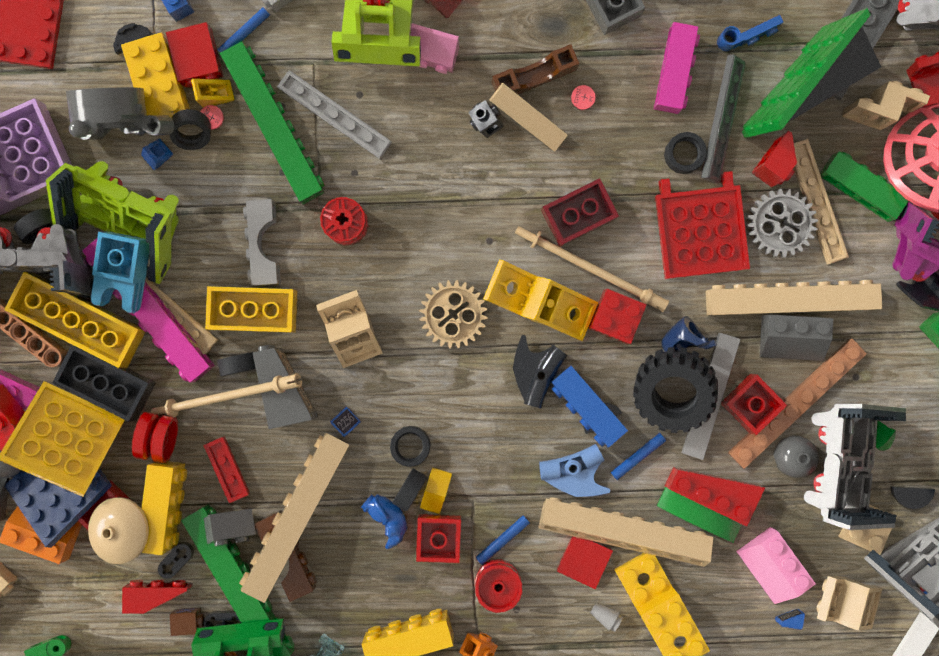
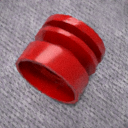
M338 197L329 201L322 209L320 215V223L324 233L335 243L344 246L360 242L365 237L369 227L368 217L361 205L347 197ZM343 216L348 219V222H344V225L339 222V219H343Z

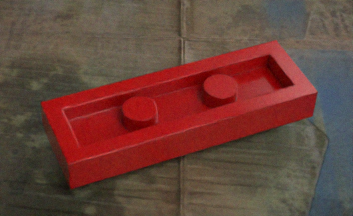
M225 436L203 445L228 502L232 503L249 495L248 487Z

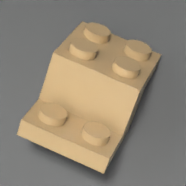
M889 81L873 91L870 99L860 98L844 108L841 117L882 130L897 122L901 112L908 114L926 105L930 96L924 94L920 89H910L904 87L898 81Z
M357 290L316 305L318 313L325 324L329 343L343 368L383 354L374 334L370 317Z
M828 576V579H825L822 586V591L824 592L822 600L817 605V619L825 622L834 621L858 631L872 629L883 588L876 585H866L843 576Z

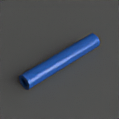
M262 7L217 49L219 53L243 41L270 16L266 9Z
M661 433L657 434L610 473L616 480H619L666 442V439Z
M524 515L479 553L476 559L483 565L528 526L530 522Z

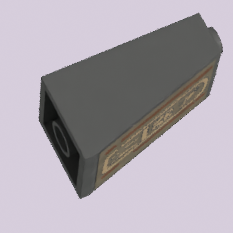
M265 345L258 347L259 351L252 352L259 384L272 382L275 376L281 375L284 377L295 374L282 348H276L275 345ZM303 386L287 389L284 393H277L274 390L261 393L269 429L318 418L317 412Z

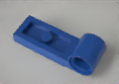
M778 15L743 33L738 28L729 26L718 37L717 45L722 51H730L745 44L751 46L760 41V37L764 35L770 37L779 31L778 28L783 24V20ZM725 35L732 37L733 42L726 41Z

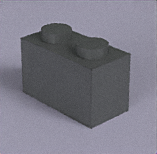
M252 509L211 514L204 518L207 544L215 543V547L227 545L228 541L236 540V543L247 542L249 537L256 534Z

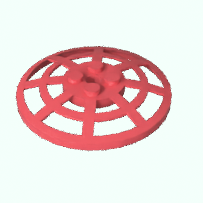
M938 103L924 108L921 107L901 118L888 135L883 155L885 172L896 191L916 206L939 213V176L935 180L926 175L920 168L929 164L934 170L939 172V115L932 111V109L939 108ZM920 113H923L927 118L917 125L910 135L897 134L900 127L910 118ZM930 124L937 130L931 138L917 136L922 129ZM893 141L905 142V156L908 164L895 171L891 157ZM913 144L927 146L926 156L915 161ZM913 172L922 182L934 187L929 199L912 191L900 178Z

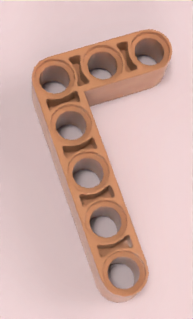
M0 298V329L46 366L60 367L68 351L37 326L5 311L7 303ZM6 314L9 315L8 323H6L4 320ZM23 327H25L26 334L24 336L21 335V329ZM39 340H41L43 343L42 348L40 350L37 347V343ZM56 352L59 355L57 363L54 361V354Z

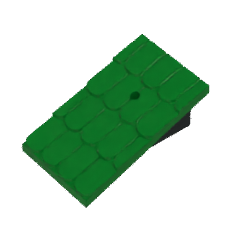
M868 8L827 24L814 35L802 48V54L784 72V78L760 102L762 106L743 125L742 134L744 138L782 130L791 120L881 68L862 27L870 17Z

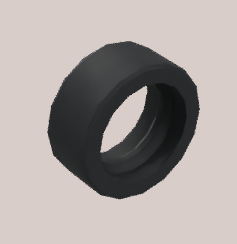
M191 109L181 110L173 114L171 118L174 121V130L169 134V137L177 147L184 150H197L209 143L211 124L207 116L202 112ZM190 124L200 127L203 131L197 135H185L177 129L182 125Z
M683 132L674 136L665 147L664 152L665 162L668 167L680 174H688L697 170L703 164L707 155L706 144L702 138L691 132ZM688 141L695 145L698 155L694 163L681 165L676 162L673 150L679 142Z
M44 208L33 211L16 222L14 230L22 243H34L41 229L53 226L50 209Z
M252 352L217 360L221 377L256 369Z
M416 426L402 427L394 434L390 443L392 457L397 463L407 467L418 466L424 462L429 455L431 447L430 439L426 432ZM406 434H415L422 440L423 449L416 458H405L398 450V442Z
M413 468L392 504L407 512L424 485L427 476Z

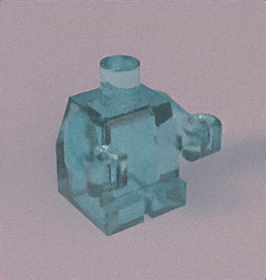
M322 634L319 639V643L322 646L316 656H341L345 647L329 638L326 634Z

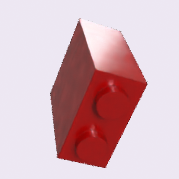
M207 22L165 32L177 81L183 87L192 88V79L218 80V78L224 77L213 31Z

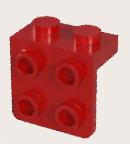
M939 52L930 57L922 55L916 58L915 62L906 70L912 88L920 89L924 94L930 96L928 103L922 106V108L939 103Z

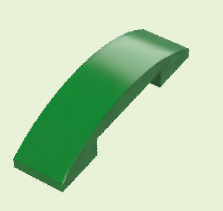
M667 487L664 488L656 505L734 543L742 524Z

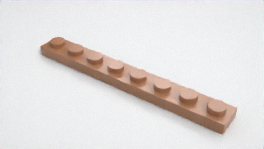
M852 338L848 339L783 400L787 406L757 435L748 433L728 454L741 468L745 469L867 353Z

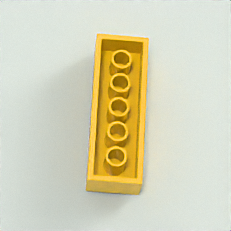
M23 272L4 309L5 311L118 368H128L146 333L141 327L100 306L94 305L82 297L65 292L51 291V288H54V286H50V283L53 282L35 273Z

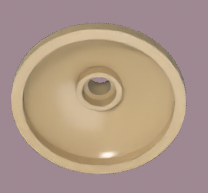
M111 498L102 502L94 510L89 521L88 535L90 544L95 553L108 563L124 564L134 560L144 550L149 535L148 521L143 510L135 502L127 498Z

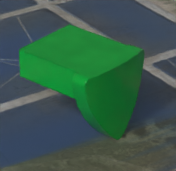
M877 421L875 448L885 451L891 448L896 436V430L890 429L882 422Z

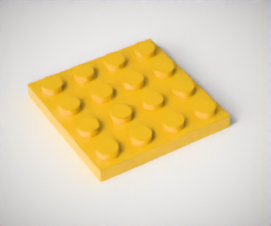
M43 381L2 449L0 461L84 497L125 420Z

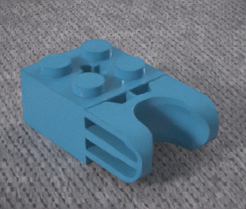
M98 232L92 272L94 281L91 302L94 305L104 306L109 303L113 291L117 289L122 296V308L126 312L136 313L140 309L150 253L149 243L146 242V239L115 232Z

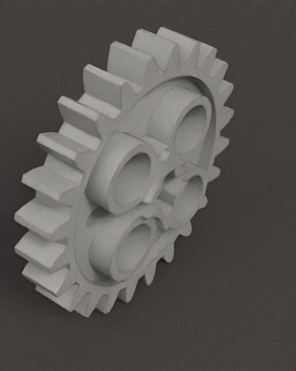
M782 189L777 190V195L772 190L769 192V198L764 194L761 196L762 202L756 200L754 203L757 208L751 207L749 209L754 215L747 216V219L751 220L752 223L746 225L747 228H752L753 230L748 233V236H755L752 244L759 242L760 244L757 249L766 248L765 255L773 251V257H777L780 252L782 258L786 257L787 251L790 256L795 255V250L798 252L803 251L801 245L809 246L810 244L807 239L812 240L815 238L810 232L817 230L812 224L817 222L818 219H812L811 216L816 211H809L812 203L805 205L806 196L798 199L799 192L791 196V189H788L785 194H783ZM774 204L781 207L780 215L773 212L772 207ZM793 213L800 216L799 224L792 221ZM765 214H767L774 220L765 218ZM781 219L784 220L783 224L786 225L782 228H780V223L777 222ZM764 223L771 225L772 231L770 234L764 232ZM790 227L798 229L799 232H795ZM784 232L789 233L791 236L789 243L784 242L782 239Z

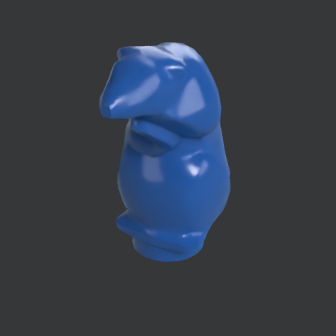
M371 494L361 508L364 512H368L373 520L385 525V535L388 536L385 548L390 549L403 540L404 534L407 531L405 516L402 510L392 504V501L378 494L376 496Z

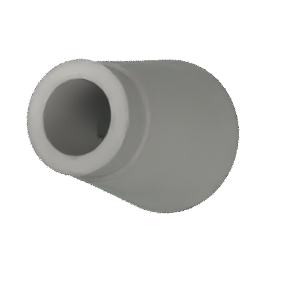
M597 602L590 612L605 628L611 629L614 632L623 619V616L619 614L620 612Z

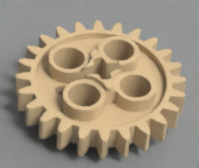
M447 280V287H443L439 283L438 291L433 287L431 288L434 293L433 295L425 294L429 299L428 302L421 301L426 306L425 309L419 310V312L425 314L424 317L419 319L420 321H426L422 329H429V332L426 334L427 337L434 335L432 342L440 339L441 347L445 342H448L450 349L453 343H456L457 348H460V342L468 346L467 339L470 338L472 341H476L473 335H481L478 328H485V325L481 323V320L488 318L482 315V312L487 311V308H481L485 300L478 301L477 298L481 293L473 294V286L469 290L466 289V282H464L462 287L459 286L458 280L455 281L454 286H451L449 280ZM458 294L461 297V302L455 306L451 305L449 302L450 296ZM465 302L469 303L467 307L457 314L458 319L451 318L442 327L438 326L441 321L450 315L449 310L456 311ZM437 307H441L445 311L444 316L440 319H436L433 316V310ZM470 310L474 313V319L471 322L463 320L462 314L464 311ZM453 323L457 325L458 332L455 335L447 334L446 326Z

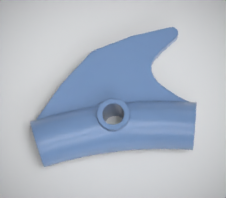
M596 444L562 458L539 462L541 480L574 497H588L610 493L609 488L601 486L594 481V474L597 468L605 461ZM575 465V469L570 471L569 467Z

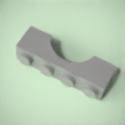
M272 199L246 201L243 214L244 219H247L248 228H245V238L249 240V249H246L247 261H250V270L247 272L248 281L255 287L281 285L280 264L269 260L262 250V237L265 231L277 223L276 203Z

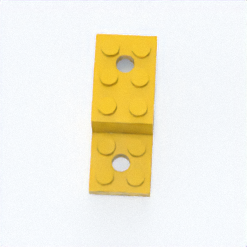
M500 259L483 298L526 319L546 325L580 341H583L598 305L597 301L553 280L538 277ZM512 282L514 288L512 292L508 293L507 286ZM572 309H575V316L570 319V312Z
M642 553L614 569L663 656H703L710 652L682 599L672 587L655 555ZM642 573L649 575V580L645 584L638 582V576ZM678 636L685 637L683 646L678 647L674 645V641Z

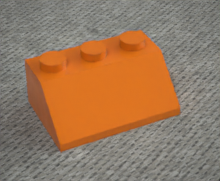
M17 506L6 521L0 537V543L61 564L70 559L82 524L77 521L52 548L44 546Z

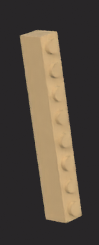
M861 280L859 284L853 285L852 281H838V285H831V281L817 282V286H810V282H799L794 287H789L788 283H776L775 287H767V284H754V288H746V284L733 285V289H725V285H713L712 289L706 290L707 316L882 309L881 284H873V280Z
M328 433L318 437L314 445L317 448L314 455L309 454L304 463V466L307 467L303 475L299 473L293 483L296 486L294 492L287 494L283 502L285 508L282 514L278 512L272 522L275 527L271 533L267 532L261 542L264 545L262 551L255 553L250 562L253 565L250 573L245 572L239 583L243 585L241 587L242 592L265 603L349 444Z
M554 497L546 498L543 503L539 529L703 567L711 562L713 537L707 536L705 532H689L684 527L674 526L672 528L658 521L646 522L641 517L629 518L620 512L607 513L603 512L601 508L591 507L590 509L582 507V504L576 502L568 504Z

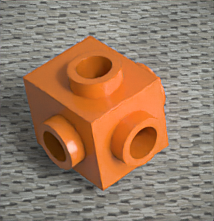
M480 632V634L467 633L459 653L463 656H494L498 645L491 641V636Z

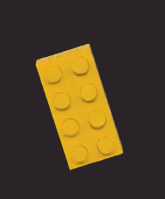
M162 32L121 44L133 87L144 88L147 116L168 115L172 117L178 111L190 109L184 87L177 81L167 37Z
M207 286L205 329L296 333V290Z
M168 461L165 464L154 462L147 465L142 510L148 521L149 535L142 553L163 555L178 544L179 533L177 532V526L182 518V512L179 510L180 503L183 502L185 495L182 487L183 482L187 478L185 463Z
M435 609L426 616L418 614L411 616L408 621L401 622V620H396L383 628H380V626L369 628L361 644L364 656H420L452 647L454 633L448 611Z

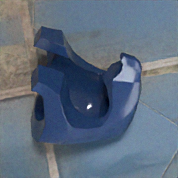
M684 316L662 339L664 352L667 351L668 347L680 350L681 347L688 348L691 345H695L707 350L717 346L716 340L709 341L707 337H704L694 321L688 316Z

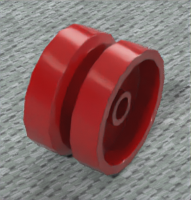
M144 412L136 424L133 435V457L147 460L151 457L154 462L167 463L173 454L177 441V418L166 415L159 418L156 413Z
M493 559L484 563L477 571L475 577V593L479 603L486 610L495 613L506 612L514 608L522 595L521 577L516 567L502 559Z

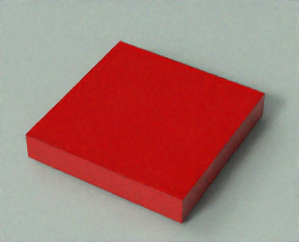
M572 536L556 571L596 589L613 550L595 541Z

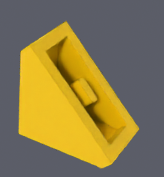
M191 80L195 99L203 108L208 105L216 106L235 100L230 80Z
M432 467L421 501V509L440 514L452 473Z

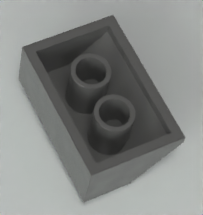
M762 315L760 357L824 361L832 342L833 318Z

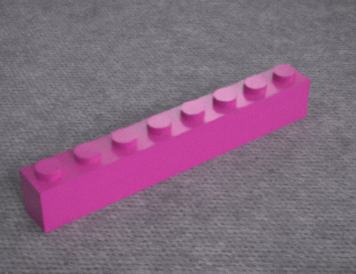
M97 239L82 250L86 255L85 260L92 267L94 265ZM145 282L141 307L136 313L129 314L136 316L140 321L138 324L141 329L149 332L153 337L152 342L159 349L162 348L167 354L165 357L168 362L176 365L180 370L179 375L186 382L189 381V383L196 382L215 366L207 355H203L197 346L194 347L188 338L194 343L196 341L183 325H180L174 314L163 304L164 302L156 292ZM115 289L113 291L114 296L121 300L120 292Z

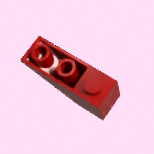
M131 580L130 583L122 587V614H144L188 591L193 586V583H186V580H174L172 583H165L164 580H153L151 583H143V580Z

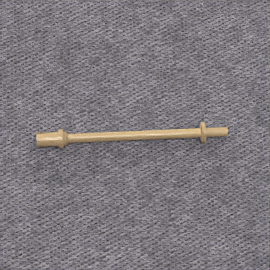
M520 226L515 231V234L532 242L531 248L538 245L640 298L642 303L648 304L661 312L665 311L669 300L653 293V290L650 288L642 290L541 238V231L535 235Z
M298 373L284 377L279 375L275 376L272 382L178 403L174 399H168L164 406L152 408L151 413L158 415L167 414L176 417L181 410L272 390L277 393H284L287 389L301 387L302 380L294 382V380L301 378Z

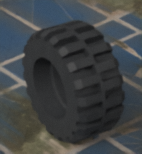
M668 347L666 352L660 349L655 352V357L649 355L645 359V363H642L639 367L633 390L635 406L637 409H640L639 414L643 419L648 418V424L659 426L658 430L665 432V429L671 430V433H677L678 430H683V433L690 432L691 427L697 429L702 426V421L707 422L711 418V413H714L716 409V402L718 401V379L715 377L716 372L712 366L709 367V361L705 357L700 359L699 353L694 350L692 353H689L687 348L683 347L680 350ZM681 377L691 382L696 388L697 393L686 402L673 403L663 399L657 393L655 386L665 378Z

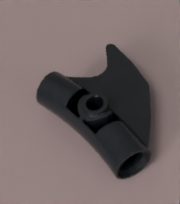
M937 272L931 274L924 281L912 280V284L903 281L896 283V286L920 307L939 311V275Z
M526 335L521 336L517 346L513 371L517 386L524 400L523 404L542 409L551 382L567 355L554 345L539 353H533L528 348ZM542 371L544 377L543 379H538L537 374Z

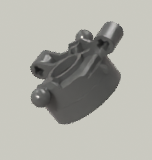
M116 87L66 91L70 120L69 132L73 137L81 138L82 140H100L112 129L118 128L125 134L134 133L138 136L144 135L146 132L150 135H169L174 130V121L170 116H147L144 88Z

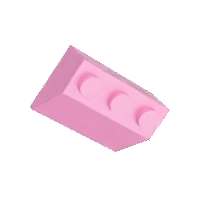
M412 23L410 36H419L421 42V61L418 67L427 68L429 66L435 68L439 73H453L459 52V36Z
M771 527L736 551L774 604L799 597L816 585L780 533Z

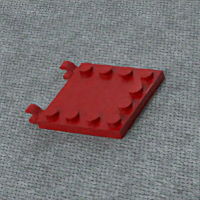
M0 0V62L53 70L64 0Z
M732 171L721 174L723 187L671 193L670 179L658 181L661 194L655 196L665 279L750 269L740 185L734 186Z

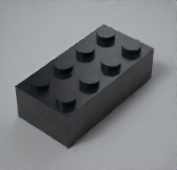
M71 345L52 382L128 422L139 418L156 382L129 368H118L74 345Z

